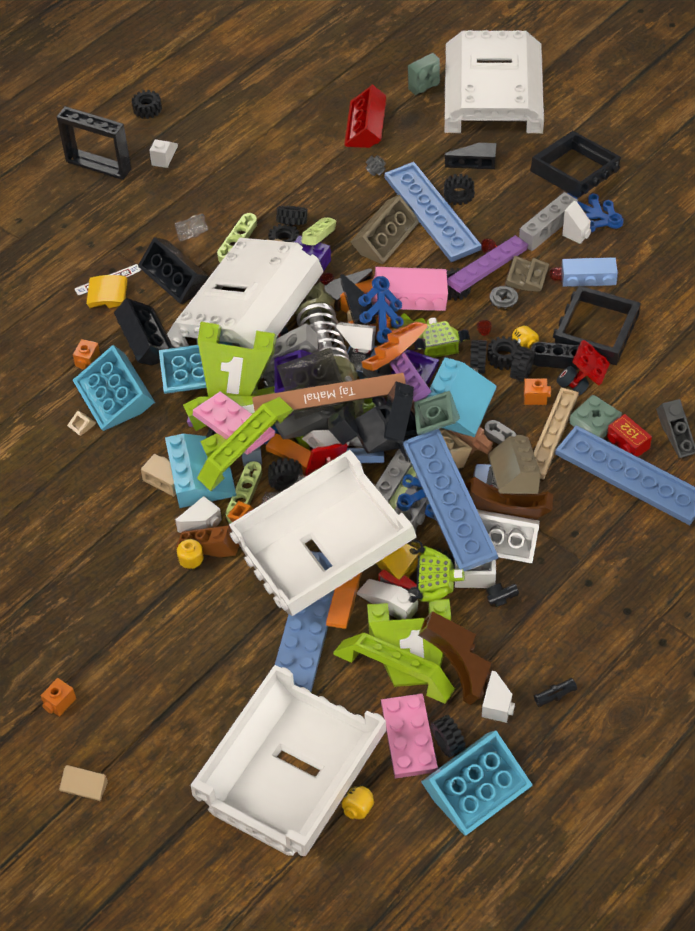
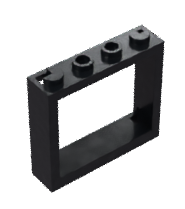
M65 106L57 115V122L66 162L124 180L131 170L124 124ZM73 127L113 138L117 161L79 150Z
M571 131L533 156L530 171L579 198L587 194L592 188L597 187L602 181L607 180L612 174L617 173L620 169L621 157L575 131ZM573 149L602 165V167L580 182L550 164Z
M579 285L577 291H573L570 299L571 303L566 305L565 316H561L559 328L554 330L552 338H555V343L578 346L581 341L585 340L604 356L610 364L617 366L639 317L641 303ZM580 301L627 314L614 347L565 334Z

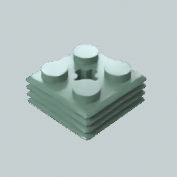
M434 53L408 65V86L414 95L423 93L428 88L437 86L440 83V58Z
M591 395L570 415L569 423L574 427L577 425L603 439L607 435L608 425L620 418L622 412L597 396Z

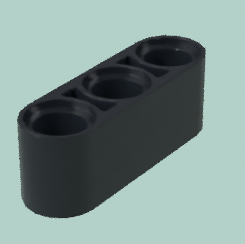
M536 342L531 348L535 350L533 365L561 369L572 366L574 369L579 370L572 362L579 346Z

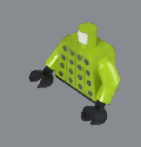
M430 318L427 320V328L414 342L415 350L423 348L424 355L432 358L457 354L459 341L461 343L464 340H470L469 330L458 331L450 327L446 321L438 322L436 318Z
M414 540L411 543L416 545L418 550L411 548L410 553L414 555L421 553V555H418L417 587H412L408 591L409 594L415 595L410 596L409 601L411 603L416 602L418 599L423 602L441 600L447 594L453 592L454 582L465 580L464 570L454 569L453 563L446 555L427 546L423 547L419 540Z

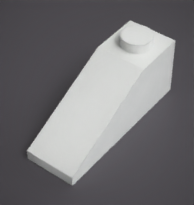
M368 579L357 592V595L372 604L388 603L389 614L398 620L411 619L418 611V600L414 603L409 601L410 596L415 595L409 594L407 590L396 585Z

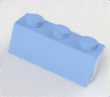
M616 258L562 259L563 287L616 285L618 274Z

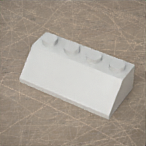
M477 509L491 541H495V550L498 557L527 563L533 562L540 521Z

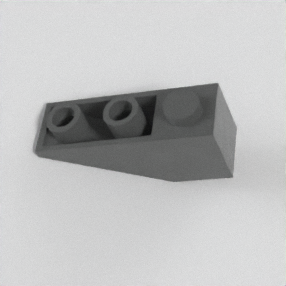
M678 399L661 404L656 408L661 426L678 457L682 458L695 454V443L681 400Z

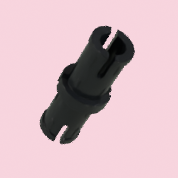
M569 678L557 685L552 684L549 686V689L535 694L534 700L538 707H542V705L553 700H561L562 696L577 690L576 683L572 678ZM559 689H563L562 691H560V692H558V693H556V694H554V695L548 696L549 694H551V693H553V692H555V691H557V690H559Z

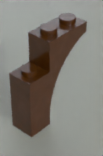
M476 477L464 482L478 510L536 520L552 511L554 495L549 491L538 494L499 493L498 488L490 486Z
M432 611L424 619L418 636L436 646L449 659L459 676L463 690V701L471 705L476 700H480L484 695L485 689L483 686L491 675L489 671L491 662L472 653L475 647L473 641L476 634Z

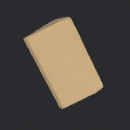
M66 765L59 790L100 801L108 781L104 774Z

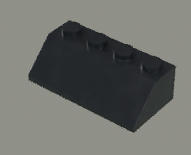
M157 237L153 238L138 264L142 271L180 304L193 298L210 277L168 240Z
M125 298L114 312L123 335L126 337L129 347L139 363L150 366L160 363L159 350L172 349L174 347L154 308Z

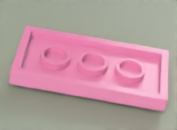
M222 392L217 393L193 409L194 417L226 440L252 415ZM269 427L244 453L248 455L275 435V430Z
M423 694L382 699L381 705L383 716L386 720V733L395 778L435 772L438 767Z

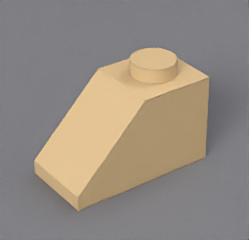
M154 454L141 468L143 481L174 497L176 491L170 461L165 457Z

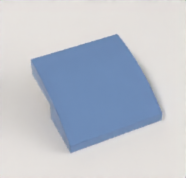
M347 448V451L351 450L360 463H384V451L367 454L364 448Z

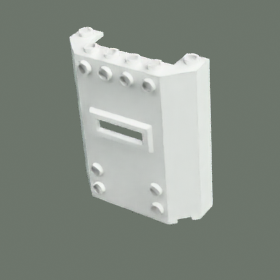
M519 30L461 31L447 42L445 133H461V120L527 121V133H543L544 108L541 43L527 31ZM477 61H512V63H477Z
M239 238L167 333L174 348L189 346L185 337L198 338L200 322L219 324L222 327L219 341L237 343L243 348L253 349L256 330L275 333L278 336L324 272L319 259L313 254L310 256L301 250L303 247L298 243ZM224 286L242 288L246 290L244 292H236L221 289Z
M348 450L229 524L232 530L230 536L235 544L239 543L246 555L244 559L248 566L256 569L254 570L256 577L259 581L264 580L265 583L263 585L269 594H274L275 597L273 599L279 608L282 607L291 616L416 538L413 525L403 513L398 515L364 474L360 461L351 450ZM311 539L332 565L326 571L305 545Z
M274 665L190 785L192 795L198 801H205L210 806L208 811L213 816L288 856H293L295 852H298L300 856H306L386 732V720L380 714L366 711L365 718L358 714L354 715L344 707L336 706L326 698L318 697L308 689L294 685L291 671ZM282 750L320 771L315 777L277 756Z

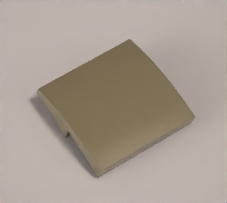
M514 256L505 285L527 291H541L549 264L535 258L530 262Z

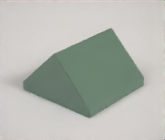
M450 391L414 402L418 435L455 424L460 419Z

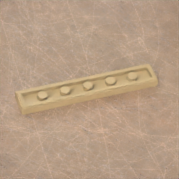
M561 387L534 450L541 473L540 479H545L578 399L579 392Z

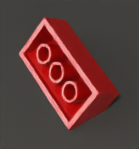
M373 84L350 101L344 143L346 147L370 148L374 144H378L382 139L386 95Z

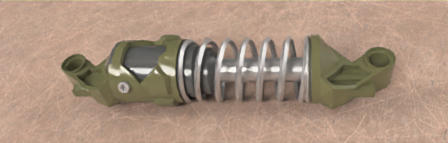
M319 282L309 291L305 297L307 301L297 309L295 315L299 327L307 323L317 332L318 350L312 352L317 355V386L354 381L358 375L355 365L349 360L342 334L337 329L338 321L334 311L335 299L325 291L324 284ZM365 399L352 401L356 418L364 413L362 405ZM348 402L331 405L335 410H337L338 408H340Z

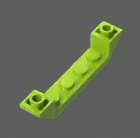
M280 397L262 404L207 458L197 479L211 492L225 479L222 473L275 421L281 424L294 410Z
M366 633L343 640L333 654L352 663L358 654L361 653L429 683L426 696L446 704L455 689L438 664Z

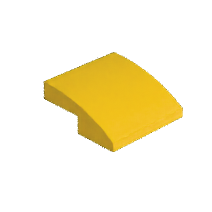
M120 275L91 277L89 279L87 296L89 308L104 304L108 308L120 306L126 297L127 277Z

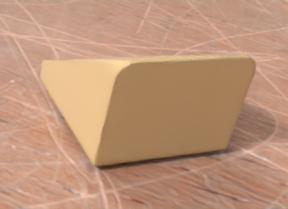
M77 411L67 426L82 436L96 422L86 414Z

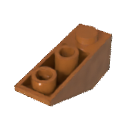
M230 526L183 531L176 548L182 541L193 539L201 544L203 554L215 557L236 556L239 543L235 544L232 540Z

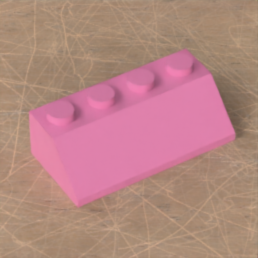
M375 268L374 278L384 276L389 280V290L402 302L401 309L446 311L448 297L446 269ZM377 294L372 298L373 304L378 301ZM385 297V301L390 306L391 302Z

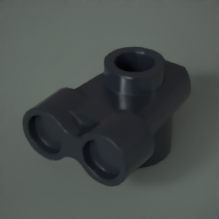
M501 583L486 589L488 593L487 600L490 606L495 604V607L502 606L507 603L506 599L519 595L516 584L503 589Z

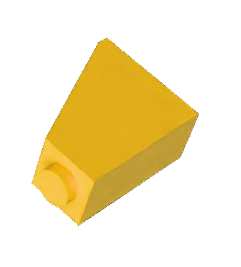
M405 544L376 564L381 570L385 569L398 580L404 575L409 578L418 567V555H421V553L411 554L410 549L414 547Z

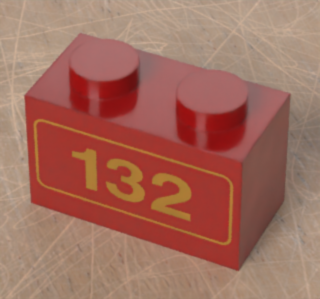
M626 414L608 425L607 438L612 444L636 457L650 449L652 436Z

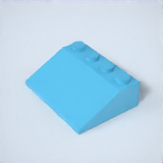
M222 341L219 342V344H225V345H231V346H232V343L222 342ZM198 345L159 350L164 394L207 388Z
M114 345L73 379L74 384L103 431L142 414L155 403L126 354Z
M445 357L430 387L431 393L428 394L427 398L450 391L460 419L455 424L442 428L475 437L497 386L465 363Z
M179 434L165 437L179 508L192 506L203 496L209 501L237 496L230 466L222 473L225 479L211 492L197 479L208 458L200 442L206 439V436Z
M497 731L485 734L421 781L434 802L464 836L533 786Z

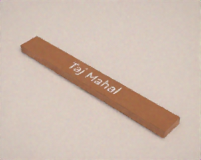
M404 372L252 397L254 411L262 404L278 397L284 400L293 410L386 396L396 381L406 384Z

